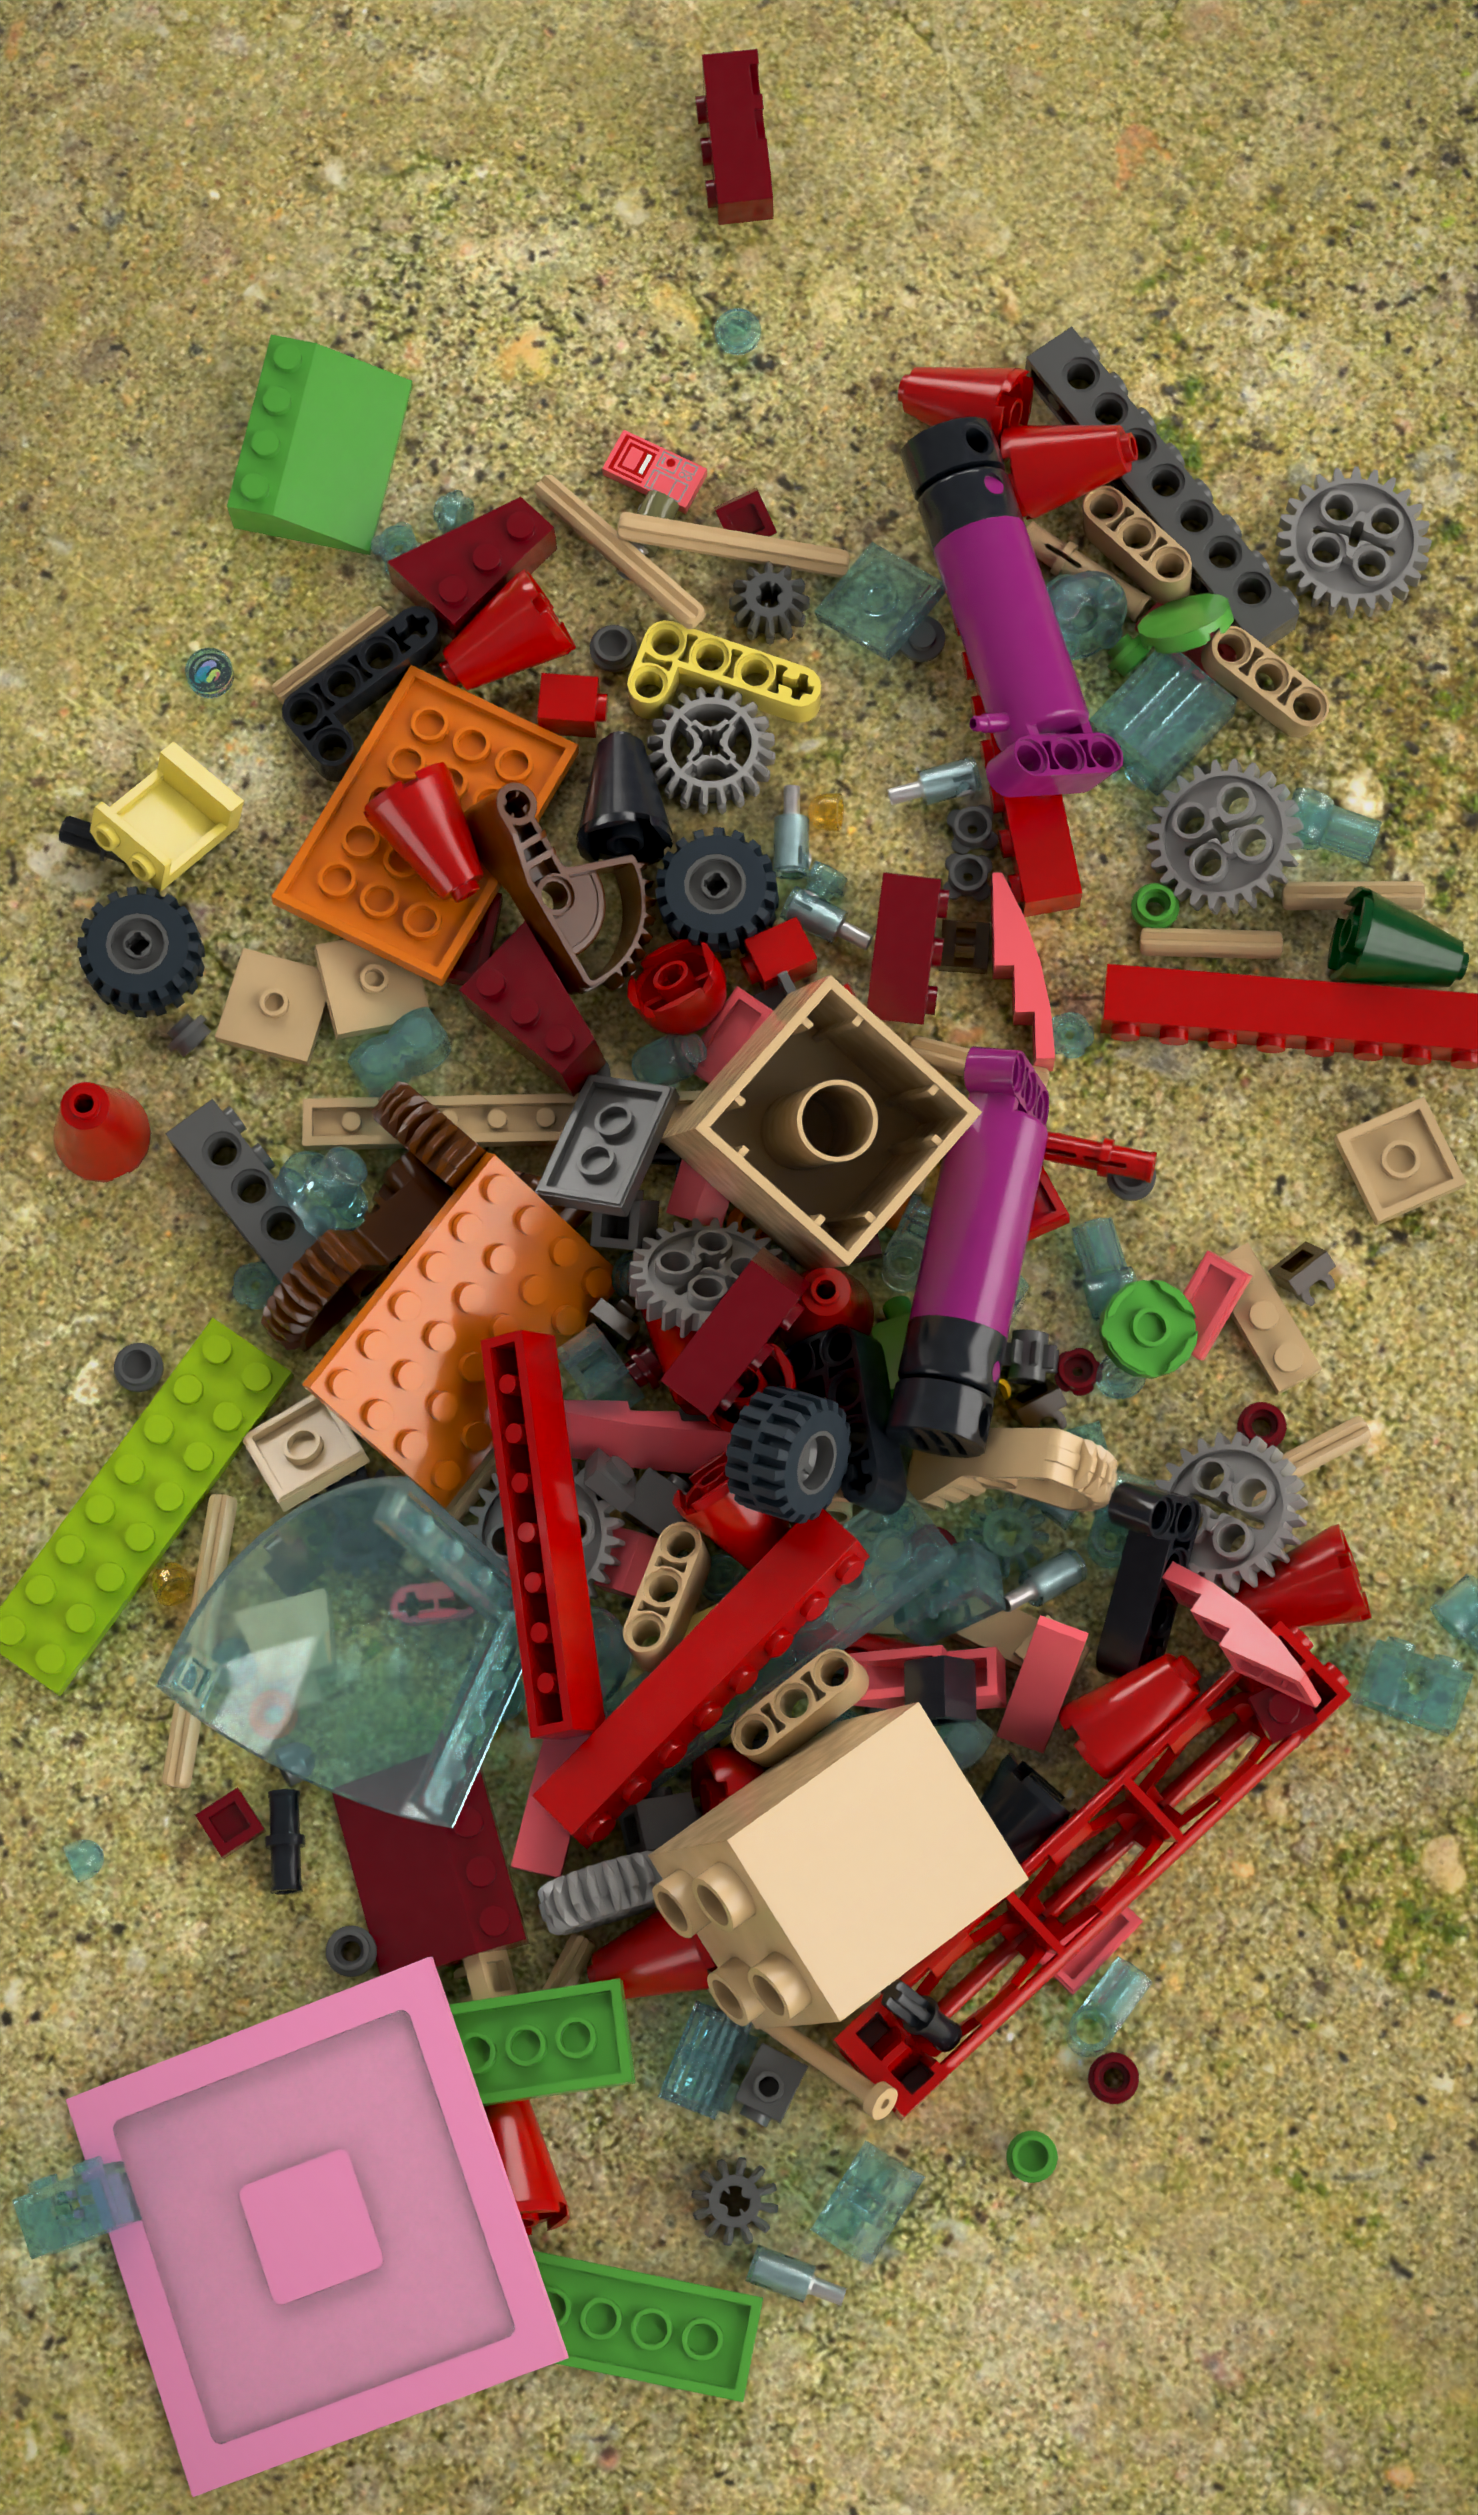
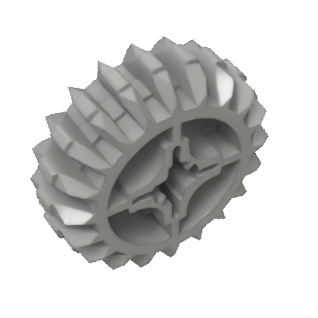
M720 686L715 689L714 697H706L705 690L699 687L696 689V700L693 701L681 692L678 696L680 708L677 709L672 705L666 704L663 707V715L666 720L655 719L652 723V728L657 735L649 736L647 739V747L653 751V753L648 755L651 767L657 769L654 773L657 785L667 784L665 796L668 799L675 798L681 794L680 805L684 810L690 807L694 800L698 801L699 812L703 815L708 811V803H717V810L722 815L726 812V801L732 799L737 807L742 808L745 805L743 792L757 797L760 793L757 781L768 782L770 770L766 766L775 763V752L769 749L775 745V736L773 733L765 732L769 728L768 718L766 716L755 717L758 712V706L754 701L741 707L742 694L738 691L729 700L724 699V690ZM708 720L722 721L718 725L711 727L699 723ZM740 733L746 737L751 748L749 757L742 767L736 762V755L731 751L732 747L736 744V737ZM681 734L686 738L687 746L692 750L686 757L687 763L682 768L677 765L672 756L674 744ZM710 745L712 750L713 745L720 747V753L712 755V752H710V756L703 754V748ZM710 774L719 775L724 778L718 781L700 780Z
M653 1851L636 1852L608 1861L605 1860L548 1881L538 1890L537 1894L540 1901L538 1906L542 1920L546 1922L549 1932L558 1936L574 1932L578 1933L654 1909L656 1903L653 1898L652 1889L663 1879L648 1857Z

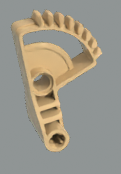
M989 1428L985 1453L978 1457H946L913 1449L906 1477L907 1496L904 1503L923 1510L942 1512L945 1510L947 1501L959 1503L970 1495L979 1496L986 1489H998L1068 1511L1092 1512L1109 1504L1111 1494L1116 1487L1118 1465L1114 1456L1101 1445L1061 1429Z

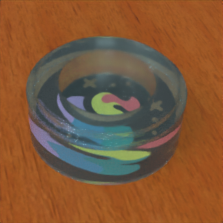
M200 649L193 653L186 663L185 675L188 684L193 692L201 697H219L225 694L233 684V666L229 657L219 649Z

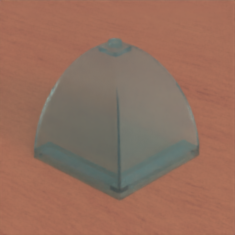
M385 1476L343 1485L317 1496L280 1518L237 1555L216 1579L192 1613L156 1687L223 1737L296 1777L342 1797L387 1813L432 1825L454 1828L522 1674L509 1566L408 1476Z

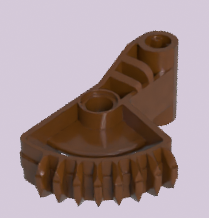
M513 782L506 784L469 807L464 814L479 861L510 894L567 993L570 995L584 994L600 984L613 991L621 988L625 983L624 977L627 978L633 975L637 970L634 963L643 960L646 955L641 946L650 943V940L653 938L644 928L654 925L656 918L648 914L646 910L653 907L657 900L646 896L645 891L651 888L655 881L643 879L641 874L642 871L647 869L649 862L640 861L637 863L633 855L573 867L564 866L556 855L555 847H552L547 839L546 829L542 830L534 817L537 811V801L533 792L521 783ZM612 873L616 877L621 894V932L614 953L608 963L593 979H590L578 960L577 955L585 951L594 942L602 928L606 912V899L599 875ZM542 890L551 896L553 909L547 907L543 902Z
M397 1081L390 1090L387 1089L378 1099L379 1103L372 1110L373 1118L379 1125L455 1191L486 1153L481 1146L406 1082ZM512 1170L534 1192L536 1191L541 1176ZM548 1204L575 1231L592 1212Z
M411 1152L401 1156L385 1172L382 1177L384 1184L381 1186L379 1193L375 1192L372 1201L374 1206L371 1213L367 1210L365 1211L363 1216L364 1222L353 1231L329 1229L322 1236L317 1237V1241L305 1250V1253L298 1261L293 1263L291 1270L282 1277V1282L274 1288L273 1295L268 1298L267 1305L264 1307L261 1324L266 1328L267 1334L276 1344L279 1343L286 1350L300 1348L303 1352L314 1346L384 1282L452 1196L453 1192Z

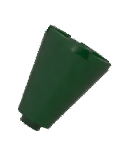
M1359 886L1354 888L1348 895L1344 904L1352 906V909L1346 920L1337 919L1329 947L1328 969L1336 971L1330 975L1332 980L1346 983L1450 987L1455 979L1461 980L1464 977L1469 963V954L1464 952L1463 941L1369 888Z

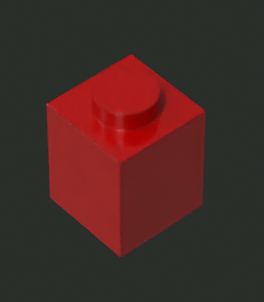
M541 673L537 713L538 726L560 736L596 738L598 722H606L608 712V694L600 693L599 678L596 676Z
M797 916L744 940L745 957L740 959L741 966L751 985L759 983L762 991L778 985L777 974L786 970L793 983L817 973V956Z

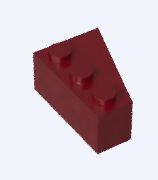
M758 49L702 55L703 95L695 96L697 122L698 124H707L708 137L700 138L703 166H712L713 180H705L708 209L717 208L719 225L774 219L769 152L763 118V96L760 94Z
M519 497L387 561L391 583L416 606L428 608L433 612L438 621L439 628L453 640L516 573L518 574L526 569V571L532 574L557 550L555 528L522 497Z
M883 872L867 1008L880 1020L924 1025L925 1014L935 1015L938 986H929L931 966L941 967L944 938L935 937L937 918H947L950 890L941 889V878Z
M525 921L459 989L469 1010L477 1019L571 1096L574 1097L582 1089L588 1074L595 1075L606 1064L595 1038Z
M763 1247L748 1263L660 1381L707 1417H710L717 1406L726 1412L744 1389L742 1385L736 1382L748 1366L757 1372L773 1351L774 1347L767 1341L779 1326L787 1332L805 1309L797 1301L811 1283Z

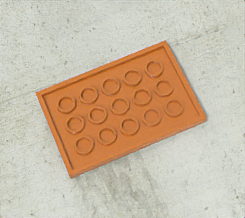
M410 665L272 894L273 905L443 987L502 885L480 862L484 877L477 883L481 889L473 896L459 903H455L453 898L442 900L370 825L363 813L365 812L364 807L374 797L399 780L404 784L417 778L414 772L429 765L444 762L448 770L451 771L464 812L504 785L514 782L527 786L533 792L537 801V811L534 817L539 822L579 754V745Z
M486 1152L303 1382L302 1386L437 1505L447 1508L494 1447L480 1340L521 1329L555 1335L558 1362H560L587 1328L585 1324L590 1310L601 1298L608 1301L625 1277L597 1250L590 1246L579 1233L495 1154Z

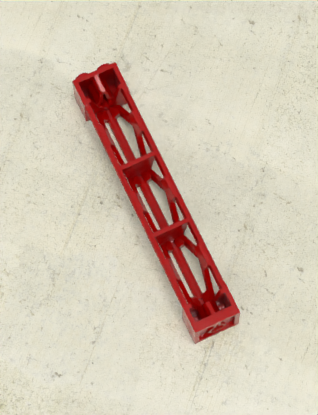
M1279 1621L1271 1631L1282 1641L1306 1673L1320 1696L1321 1702L1316 1708L1312 1707L1318 1718L1317 1722L1283 1739L1257 1764L1271 1744L1247 1699L1269 1686L1238 1673L1231 1667L1020 1864L1029 1878L1049 1859L1020 1898L1017 1897L1014 1891L898 1979L911 1988L930 1971L915 1990L921 1996H928L955 1961L1000 1933L1004 1940L937 2002L939 2010L950 2019L1017 1955L1024 1959L998 1993L987 2004L959 2024L962 2028V2037L977 2026L979 2027L943 2061L939 2063L933 2058L942 2053L940 2050H937L932 2043L921 2035L910 2034L904 2029L902 2020L898 2017L896 2019L894 2014L882 2005V1994L833 2039L832 2045L854 2070L874 2084L884 2081L897 2090L898 2097L892 2111L901 2121L1350 1698L1351 1693L1345 1688L1349 1684L1347 1678L1331 1662L1323 1665L1310 1652L1314 1646L1297 1626L1291 1625L1287 1628L1282 1621ZM1235 1684L1243 1691L1209 1712L1207 1711ZM1233 1713L1237 1721L1159 1793L1155 1785L1190 1741ZM1251 1735L1258 1740L1225 1780L1181 1813L1174 1809ZM1168 1747L1138 1786L1133 1779ZM1124 1789L1126 1801H1123L1089 1823L1103 1807ZM1212 1804H1214L1184 1834L1179 1830L1192 1819H1194L1196 1816H1198L1200 1813H1202L1204 1810H1206L1208 1807H1210ZM1117 1822L1121 1830L1042 1904L1037 1896L1070 1854L1078 1846ZM1163 1842H1174L1149 1867L1138 1875ZM1135 1844L1142 1849L1106 1892L1063 1924L1056 1919ZM1005 1900L1008 1911L969 1935L976 1926ZM1099 1913L1065 1946L1060 1943L1062 1939ZM1046 1952L1055 1954L1029 1980L1018 1988Z

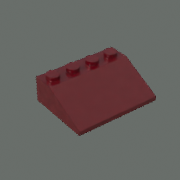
M473 1743L428 1755L331 1790L368 1931L376 1942V1961L380 1976L427 1957H433L437 1970L461 1964L463 1963L462 1959L478 1953L510 1950L530 1944L478 1751Z

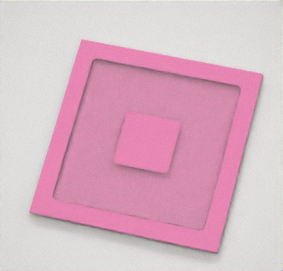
M427 1957L66 2099L192 2497L569 2358L433 1957Z

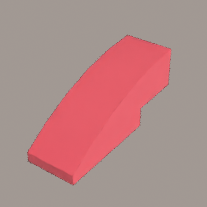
M943 1645L849 1653L852 1658L866 1669L869 1676V1686L866 1694L853 1706L883 1709L904 1706L905 1661L946 1655L975 1662L976 1710L1007 1707L1006 1661L997 1647L946 1651ZM844 1667V1681H845V1680L847 1679L848 1674H849V1668H848V1667Z

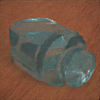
M677 1033L664 1036L639 1048L634 1053L632 1058L633 1075L639 1082L671 1086L691 1077L696 1072L698 1063L706 1060V1046L703 1040L696 1034H691L687 1037Z

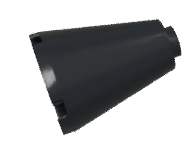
M616 731L610 733L597 744L576 837L579 854L589 863L598 862L599 859L608 860L633 855L637 863L640 861L649 862V866L662 860L664 849L667 847L671 849L673 845L672 830L644 743L629 732Z
M1011 1752L1000 1762L980 1799L1019 1864H1022L1078 1811L1074 1808L1069 1812L1060 1803L1065 1797L1026 1762L1022 1760L1018 1765L1015 1755Z

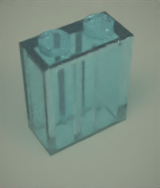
M1154 651L1089 719L1093 733L1107 734L1118 743L1123 754L1122 767L1125 768L1124 773L1129 781L1141 790L1145 791L1148 788L1158 797L1233 718L1238 700L1181 652L1162 654Z

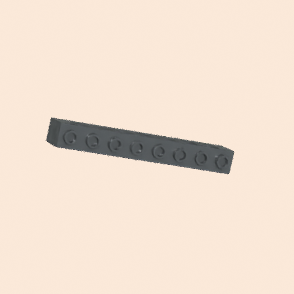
M1071 326L1027 356L1025 370L1029 371L1026 376L1033 379V389L1062 425H1106L1101 423L1097 417L1102 414H1110L1118 419V422L1112 425H1121L1125 433L1131 432L1133 434L1137 450L1145 453L1147 457L1143 460L1133 461L1129 473L1109 482V484L1126 496L1187 551L1192 562L1191 588L1197 595L1205 593L1220 594L1228 598L1234 618L1231 626H1237L1245 630L1267 648L1295 630L1300 612L1298 610L1299 603L1294 594L1286 586L1279 587L1271 577L1270 567L1263 555L1257 550L1251 551L1241 539L1242 533L1235 520L1228 514L1222 515L1212 503L1213 496L1207 485L1199 478L1195 480L1184 468L1185 462L1179 450L1170 442L1165 444L1157 434L1156 424L1148 411L1143 407L1137 409L1129 399L1127 387L1120 376L1115 372L1109 374L1101 364L1099 352L1093 342L1087 337L1081 338ZM1074 379H1082L1087 381L1090 387L1076 389L1069 382ZM1157 485H1167L1175 493L1170 496H1161L1153 488ZM1194 520L1199 522L1204 529L1199 532H1190L1181 523ZM1215 556H1223L1231 561L1232 566L1219 568L1213 565L1210 559ZM1243 592H1253L1259 596L1261 602L1247 604L1238 595Z

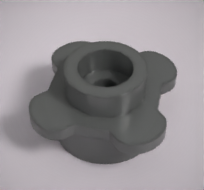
M986 805L970 806L962 810L954 809L948 814L947 825L953 831L954 839L952 840L951 847L955 853L963 855L972 849L983 848L986 851H990L996 847L998 835L992 830L993 811L990 807ZM974 826L977 832L971 834L968 832V828Z
M953 853L947 857L945 867L949 873L948 881L944 884L943 889L950 890L949 899L956 900L960 896L973 897L978 902L986 900L991 892V888L987 884L988 873L992 870L991 860L985 855L976 856L973 854L960 855ZM971 874L972 880L965 881L963 876Z

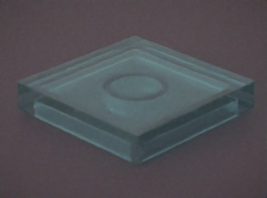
M871 542L850 567L846 575L840 579L815 609L814 613L818 621L890 661L946 591L941 580Z

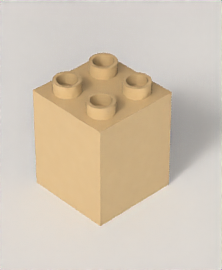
M828 975L789 993L661 1140L804 1269L811 1270L822 1267L849 1266L982 1112L833 976Z
M919 1702L833 1722L648 1855L663 1879L652 1889L653 1898L666 1922L681 1936L691 1938L697 1933L718 1967L707 1977L710 1992L716 2003L736 2024L746 2026L752 2022L756 2029L841 2022L1029 1880Z

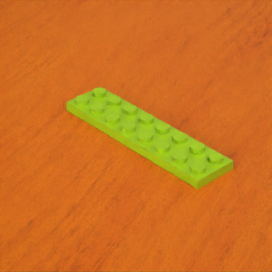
M212 1318L0 1606V1655L55 1694L61 1696L243 1447V1437L259 1425L294 1377L293 1373L215 1318Z

